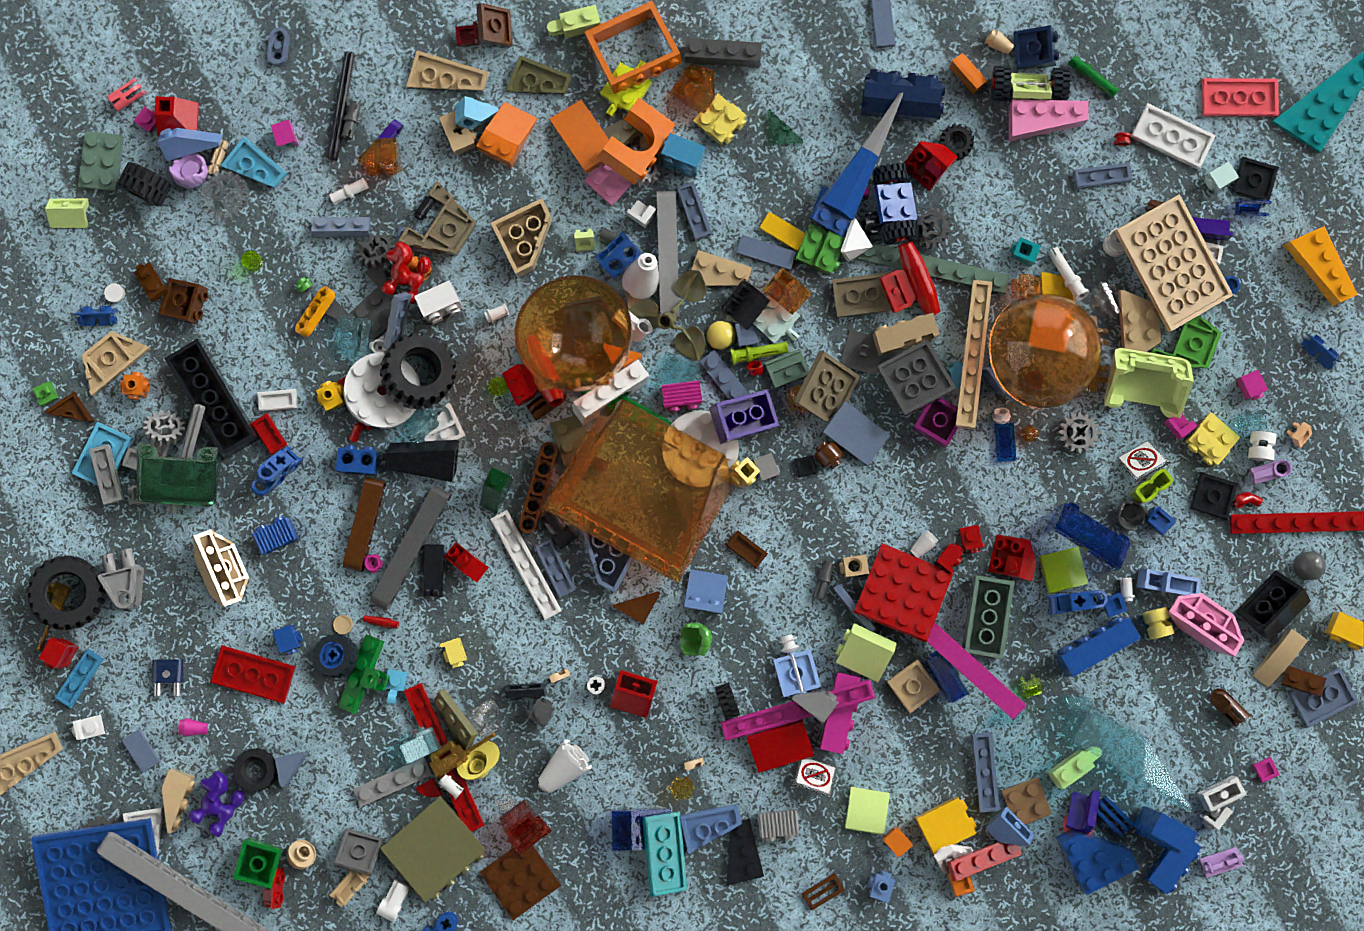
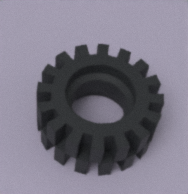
M952 124L951 127H946L939 141V144L945 145L958 156L956 160L959 158L964 159L965 156H968L974 146V135H971V129L968 131V127H962V124H958V126ZM952 136H960L963 139L964 145L959 149H955L950 145L949 140Z
M729 682L714 687L725 720L740 716Z

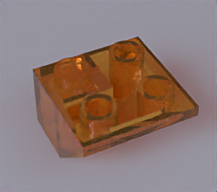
M690 63L669 94L694 111L704 114L715 99V72L712 69Z
M396 138L376 139L358 157V162L365 174L369 176H377L378 173L396 175L397 172H402L400 148Z
M784 268L772 278L764 289L769 296L791 315L812 294L810 290Z

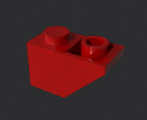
M457 542L454 543L444 556L475 582H478L489 568Z

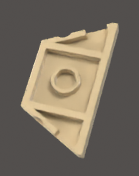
M1118 290L1122 348L1147 352L1161 342L1159 314L1152 301L1124 290Z
M110 331L82 354L83 364L86 367V378L90 385V394L95 396L151 350L150 347Z

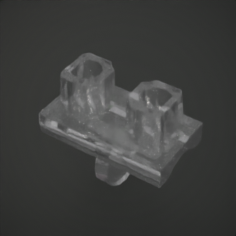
M1105 281L1092 289L1094 293L1093 298L1096 303L1091 306L1093 309L1099 307L1101 313H1104L1106 318L1110 319L1120 313L1121 310L1119 308V299L1115 300L1112 295L1116 292L1117 288L1113 282L1106 283Z

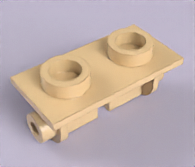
M350 871L329 895L337 900L336 902L339 906L343 907L354 896L353 892L358 891L368 882L369 876Z

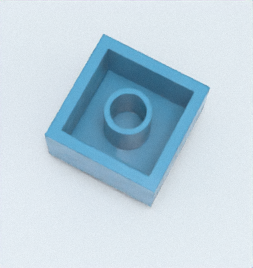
M669 133L661 153V161L667 169H678L687 177H692V175L697 177L705 157V146Z

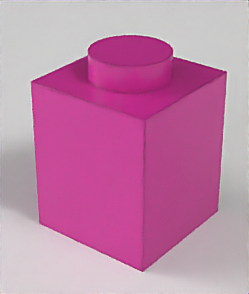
M1259 370L1236 379L1245 400L1252 398L1253 401L1263 397V392L1268 390Z

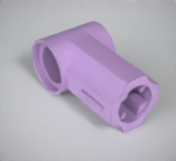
M1277 460L1249 468V474L1253 484H1258L1285 477L1290 474L1292 468L1287 460ZM1278 464H1282L1284 467L1282 474L1277 471L1276 467Z

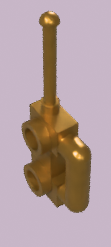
M55 582V584L50 583L47 596L49 597L51 592L54 593L51 605L60 611H64L65 608L63 607L69 597L71 587L59 582ZM46 626L38 648H36L37 651L42 650L50 629L49 626Z
M491 732L492 734L463 750L462 746L456 745L455 741L451 740L430 754L432 762L429 764L436 777L440 778L455 767L465 763L468 760L467 755L470 754L469 752L495 737L496 734ZM451 751L450 755L442 760L439 759L440 756Z

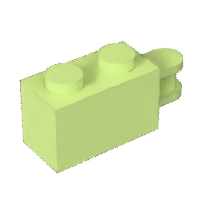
M596 4L560 13V19L549 22L547 29L549 35L558 36L564 34L565 38L585 34L584 31L601 24Z
M1093 746L1085 751L1077 750L1047 773L1057 788L1065 789L1095 767L1093 762L1102 755V751L1099 747Z

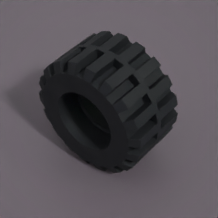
M133 162L127 163L117 181L122 189L155 206L162 205L172 187L169 181L160 175Z

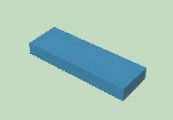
M86 649L54 698L67 707L72 708L104 658L90 649Z

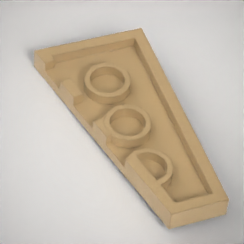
M416 51L406 87L484 91L489 72Z
M56 731L0 754V795L63 749Z

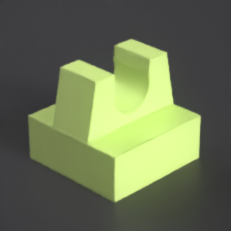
M588 229V232L576 230V233H574L576 252L595 250L592 229Z

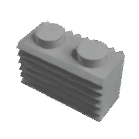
M796 809L757 813L760 838H764V841H774L778 836H784V839H793L795 835L799 834Z

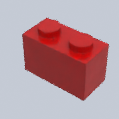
M50 637L39 659L44 661L43 665L51 669L69 667L79 646L65 638Z

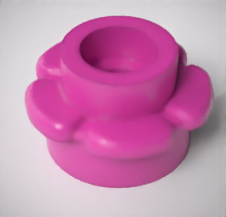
M377 554L368 555L364 559V568L371 573L378 572L379 568L383 566V561Z

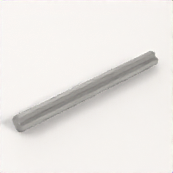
M200 404L193 406L166 506V511L169 513H176L178 510L205 411V406Z

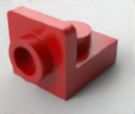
M979 525L959 528L964 551L969 550V554L981 552L980 548L985 547V545L982 543Z

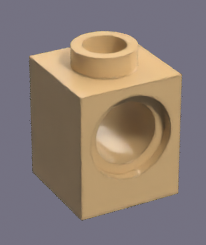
M866 555L845 557L839 563L840 573L844 574L845 578L869 574ZM851 561L857 562L859 566L856 572L849 570L848 565Z

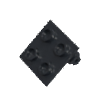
M744 278L725 304L722 305L721 309L748 331L771 300Z

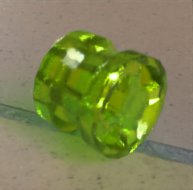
M246 251L241 257L242 265L251 272L260 270L263 265L262 257L255 251Z

